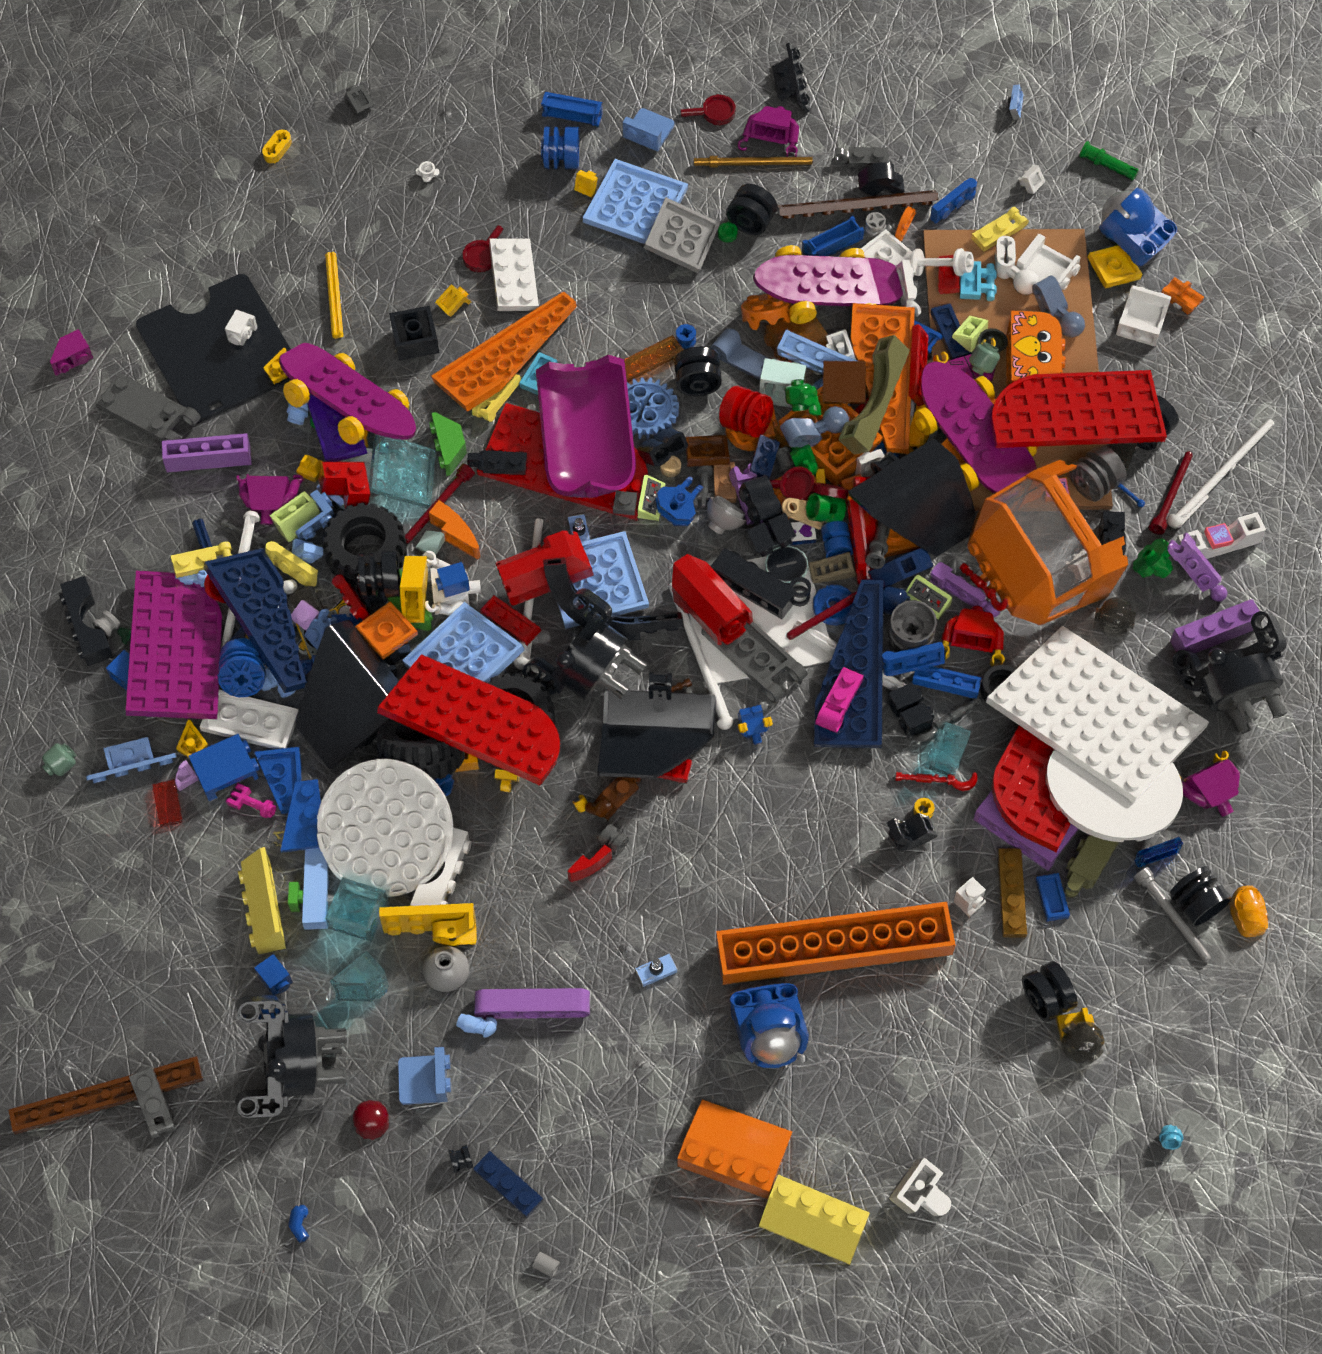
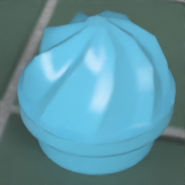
M1172 1124L1164 1126L1159 1134V1141L1162 1143V1146L1169 1150L1178 1149L1184 1139L1181 1130Z

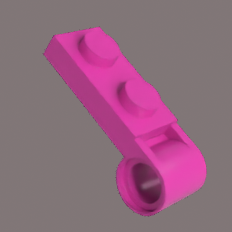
M845 667L842 668L817 716L816 725L835 733L838 732L844 715L860 687L864 675Z

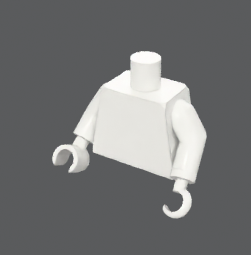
M426 551L422 555L427 556V566L432 565L430 572L434 604L431 608L428 605V601H426L424 605L427 611L435 612V615L443 614L450 616L464 602L469 605L468 594L481 593L480 580L469 581L470 591L445 598L443 591H438L435 578H438L437 569L451 564L436 558L435 553L432 551Z

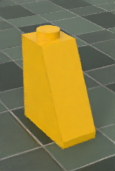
M405 556L400 583L401 612L410 623H424L425 621L424 604L426 602L428 580L427 556Z

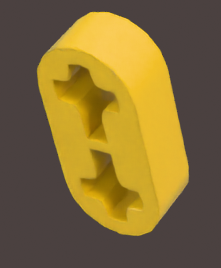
M287 130L276 131L263 147L262 153L267 163H277L291 146V135Z

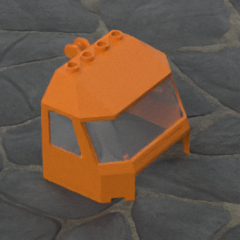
M1062 460L1038 468L986 498L974 520L967 544L970 554L975 557L983 573L979 577L985 582L990 581V585L987 587L996 590L1001 598V602L1004 598L1008 599L1005 609H1008L1009 613L1014 617L1038 625H1043L1108 597L1128 566L1127 556H1123L1122 546L1125 545L1124 536L1101 545L1057 476L1075 470L1077 467L1074 464L1066 465L1065 461Z

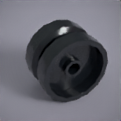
M747 183L741 185L736 192L734 199L726 209V216L730 223L735 224L741 232L749 235H760L766 230L770 220L775 215L778 204L772 194L766 189Z
M701 346L691 347L679 352L674 358L676 387L680 393L693 397L712 394L722 385L719 355L715 350Z
M1050 961L1041 966L1040 972L1032 970L1022 976V986L1033 1010L1044 1022L1057 1018L1060 1011L1068 1012L1077 1007L1078 1000L1075 989L1068 975L1057 962Z

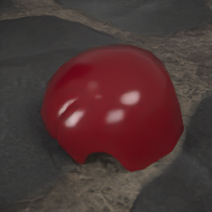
M368 1100L356 1106L353 1112V1125L356 1133L364 1139L374 1140L382 1137L388 1130L389 1114L387 1108L380 1101Z

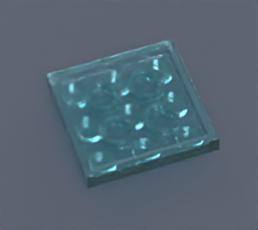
M375 434L369 480L370 492L428 509L432 498L436 450L401 439H393Z

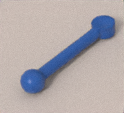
M1122 484L1118 485L1121 490L1137 502L1138 507L1142 508L1145 506L1144 500L1137 498Z

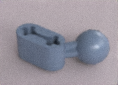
M1050 275L1032 286L1041 312L1048 313L1060 321L1063 335L1073 338L1079 336L1084 331L1085 320L1083 316L1077 312L1067 311V301L1054 276Z
M834 406L827 409L822 420L816 423L812 419L792 418L785 421L780 426V429L790 447H803L807 444L812 447L821 441L822 437L820 434L826 431L835 434L842 432L844 424L849 421V416L843 408Z

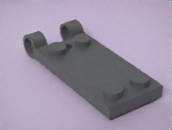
M121 373L95 402L97 408L160 442L181 439L176 432L172 431L180 420L185 421L190 426H195L201 419L200 414L193 408H186Z
M753 621L750 625L748 623L745 624L744 628L746 631L742 636L727 645L722 642V645H717L702 628L701 634L757 684L773 703H776L784 696L781 687L773 682L781 673L787 670L790 677L797 683L808 675L802 664L790 656Z

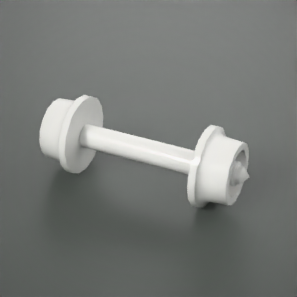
M962 248L955 251L953 258H924V253L921 249L907 252L904 260H910L915 276H920L923 273L924 266H953L957 276L970 273L974 266L973 254L964 251Z

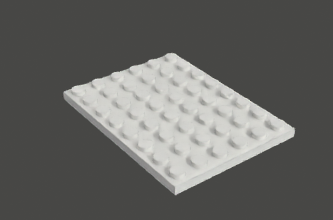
M1064 626L1059 628L1000 684L986 700L987 704L1133 803L1204 731L1209 721Z

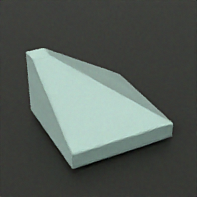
M426 530L416 549L423 552L432 551L436 555L445 542L444 533Z

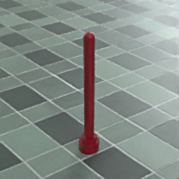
M1190 451L1185 452L1158 516H1155L1150 521L1148 529L1156 535L1164 534L1168 526L1166 517L1193 457Z
M464 463L460 465L457 469L456 478L405 535L406 543H410L430 520L429 511L438 500L445 503L462 483L473 478L475 472L470 466Z
M857 591L789 631L786 635L787 638L793 640L853 604Z

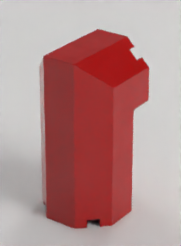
M562 530L547 536L543 540L544 545L542 547L539 544L533 549L495 562L511 606L551 592L545 576L544 559L565 557L567 571L572 583L594 576L577 532L572 531L573 535H570L568 531Z
M689 554L673 563L672 592L677 606L684 613L691 614L717 645H722V642L725 645L730 644L742 636L746 631L744 628L745 624L748 623L750 625L753 621L752 611L707 562Z

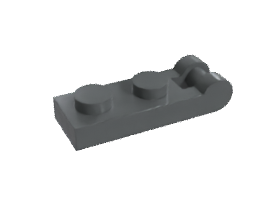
M153 1067L129 1076L151 1137L156 1139L160 1137L161 1133L175 1131L176 1127ZM162 1115L164 1122L156 1125L154 1118Z

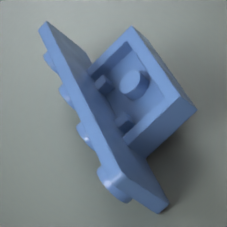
M149 737L106 747L103 749L109 770L88 775L86 779H92L93 783L107 780L106 775L114 773L115 777L128 775L129 769L137 768L138 772L151 769L150 764L159 762L160 766L173 763L172 758L177 757V755L172 753L154 758Z

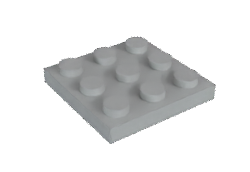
M665 197L643 248L699 273L720 222Z

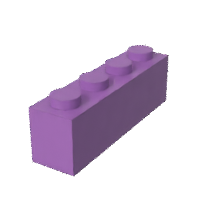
M247 433L162 441V459L167 472L252 465L251 445Z
M1253 599L1176 628L1170 642L1176 652L1179 650L1193 653L1203 651L1253 631L1251 618L1256 612H1259V609Z

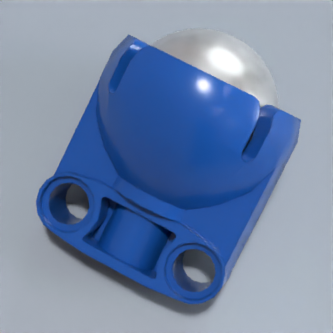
M1136 188L1133 192L1121 191L1115 193L1103 206V222L1099 226L1101 233L1107 239L1117 243L1131 257L1133 263L1138 266L1148 263L1177 232L1176 224L1172 220L1167 219L1154 206L1149 195L1140 188Z
M790 983L772 984L741 990L731 995V1017L736 1026L743 1054L751 1063L755 1062L757 1066L762 1068H779L794 1062L797 1059V1052L800 1054L804 1053L807 1048L809 1033L795 985Z

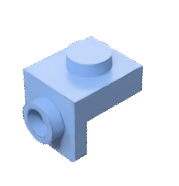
M296 538L292 543V554L306 563L312 564L323 556V547Z

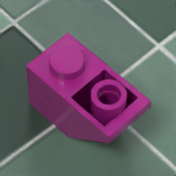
M79 329L59 339L50 360L55 376L66 373L70 369L93 359L90 347Z

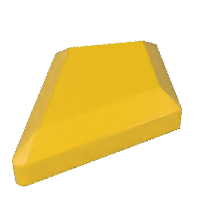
M283 348L263 367L273 384L288 378L279 364L280 356L287 352L286 348Z
M191 720L187 721L176 747V750L189 758V755L208 746V743Z

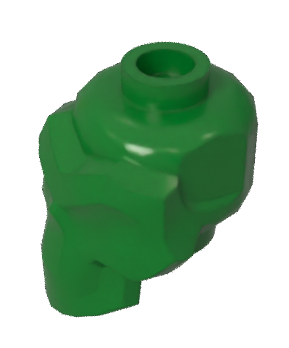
M796 379L791 381V385L785 387L786 403L792 405V411L808 409L811 415H822L815 386L804 383L803 379Z

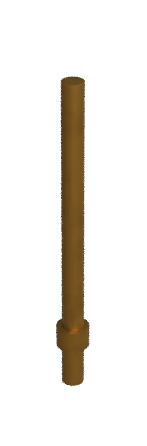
M709 156V158H694V166H709L710 168L744 165H812L813 163L812 157L718 158V156Z

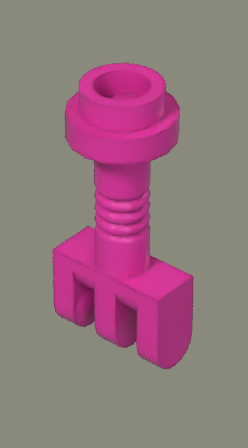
M239 783L236 784L235 789L241 793L232 791L230 794L236 801L231 798H227L225 801L227 805L238 810L241 809L243 804L260 811V816L263 818H271L276 812V805L272 801L266 800L263 803L250 797L251 790Z

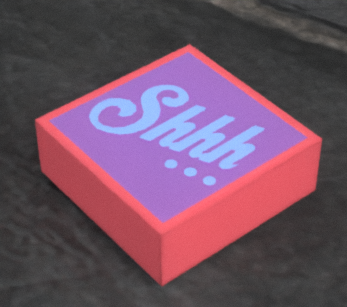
M1225 523L1207 527L1204 530L1212 549L1229 546L1234 542Z

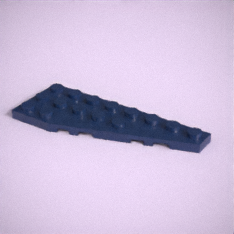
M263 548L205 561L204 570L283 692L288 693L304 688L306 679L302 662L299 660V648L295 642V631L291 613L287 606V595L283 589V578Z
M861 580L843 632L840 635L826 677L823 680L820 693L815 701V723L843 667L864 675L863 681L850 703L837 733L815 724L814 747L882 748L883 580Z

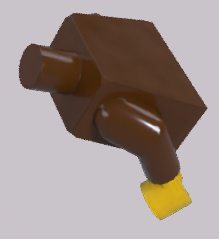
M617 777L593 803L587 802L584 795H579L578 798L580 800L572 801L579 813L586 811L592 815L604 817L608 821L638 792V784L641 782V778Z

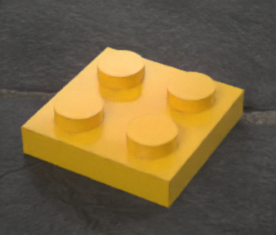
M1119 245L1088 254L1087 258L1105 289L1140 280L1143 275L1138 265L1133 263L1131 257Z

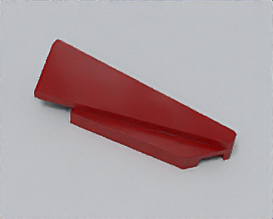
M855 477L852 480L853 488L870 477ZM851 499L847 502L857 585H859L861 580H871L868 572L874 569L869 567L865 560L866 556L870 553L869 544L875 537L876 519Z

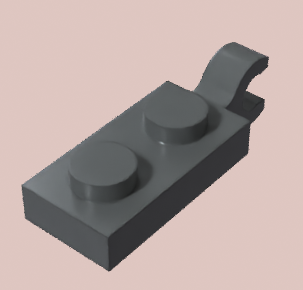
M849 147L848 151L844 148L835 149V163H848L849 168H866L878 162L889 163L888 148Z

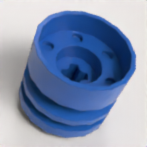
M544 127L543 137L541 138V158L544 163V169H550V160H554V169H558L559 160L564 161L565 169L579 168V127H565L563 136L559 135L558 127H554V136H550V127Z
M233 639L227 642L219 653L218 682L223 691L231 696L239 698L249 697L257 694L263 688L266 664L250 639Z

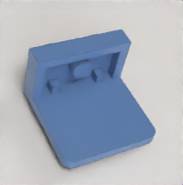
M641 108L634 119L629 117L624 119L623 138L658 152L674 128L675 122L662 115Z
M317 489L310 495L321 513L295 532L300 540L305 539V541H309L316 535L315 532L318 529L328 527L327 522L332 517L335 518L331 508L333 507L331 500L325 492L320 494Z
M435 1047V1055L402 1057L399 1059V1101L401 1104L448 1102L447 1092H451V1078H447V1069H451L450 1055L445 1054L444 1047Z

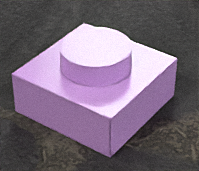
M301 600L291 614L292 621L307 631L312 620L317 619L320 612L304 600Z

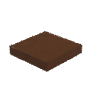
M823 361V404H865L866 361Z
M727 435L685 437L688 443L686 448L687 467L730 465Z

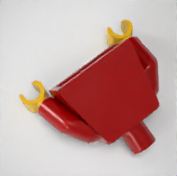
M973 606L971 609H962L960 615H955L946 622L941 638L944 650L947 651L945 659L950 656L948 645L951 643V646L991 653L995 650L994 655L990 659L991 667L994 665V659H999L1000 665H1003L1005 657L1001 654V650L1004 648V631L994 621L992 613L984 612L981 606Z

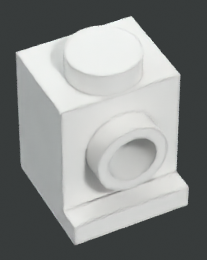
M236 310L225 328L228 341L235 345L240 344L243 346L246 339L251 337L252 330H257L255 316Z
M972 877L956 891L953 902L967 916L971 917L986 903L983 899L986 889Z

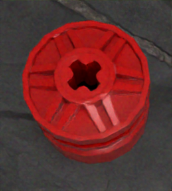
M738 385L733 386L723 397L719 410V421L724 428L736 432L740 431L745 435L758 438L766 432L772 420L774 410L772 398L766 394H761L757 391L753 392Z

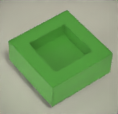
M289 882L288 905L290 911L300 912L301 904H303V890H301L299 882Z

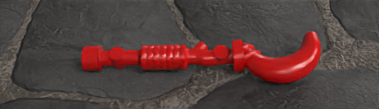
M963 563L960 566V570L969 576L970 580L978 588H982L994 609L997 611L1005 610L1008 599L1004 598L1002 602H999L996 598V590L988 588L987 582L982 580L977 574H974L966 563Z
M896 772L895 781L946 782L947 785H952L959 791H969L976 785L978 776L974 772L968 781L960 782L951 774H947V777H939L937 773L932 776V774L917 773L916 775Z

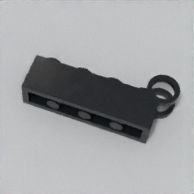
M724 548L711 565L712 569L734 592L780 619L785 617L793 605L801 607L810 601L811 583L808 579L796 577L790 583H784L777 579L774 574L760 569L754 562H748L741 558L735 551H729ZM797 582H803L807 585L808 589L804 586L793 587V585ZM794 596L797 598H804L807 596V598L801 602L794 600Z

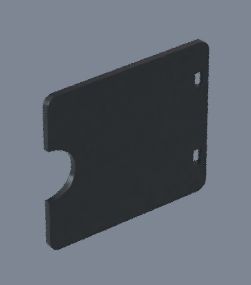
M238 274L208 287L210 300L208 305L200 312L184 314L174 309L170 304L140 317L136 321V327L179 404L186 408L191 407L200 414L201 419L197 423L291 381L288 377L276 384H269L268 380L270 378L263 367L283 348H286V351L291 350L249 277L245 274ZM236 310L255 316L257 330H252L251 337L246 339L243 346L240 344L235 345L228 341L225 331ZM221 403L222 406L210 410V406Z

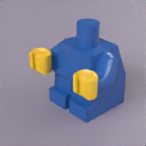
M761 705L740 709L737 714L740 723L738 724V731L746 738L752 737L754 745L762 743L761 735H764L768 728L773 725L771 717L764 718Z

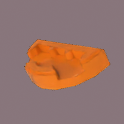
M909 206L905 209L896 230L895 237L900 242L904 239L916 215V209Z

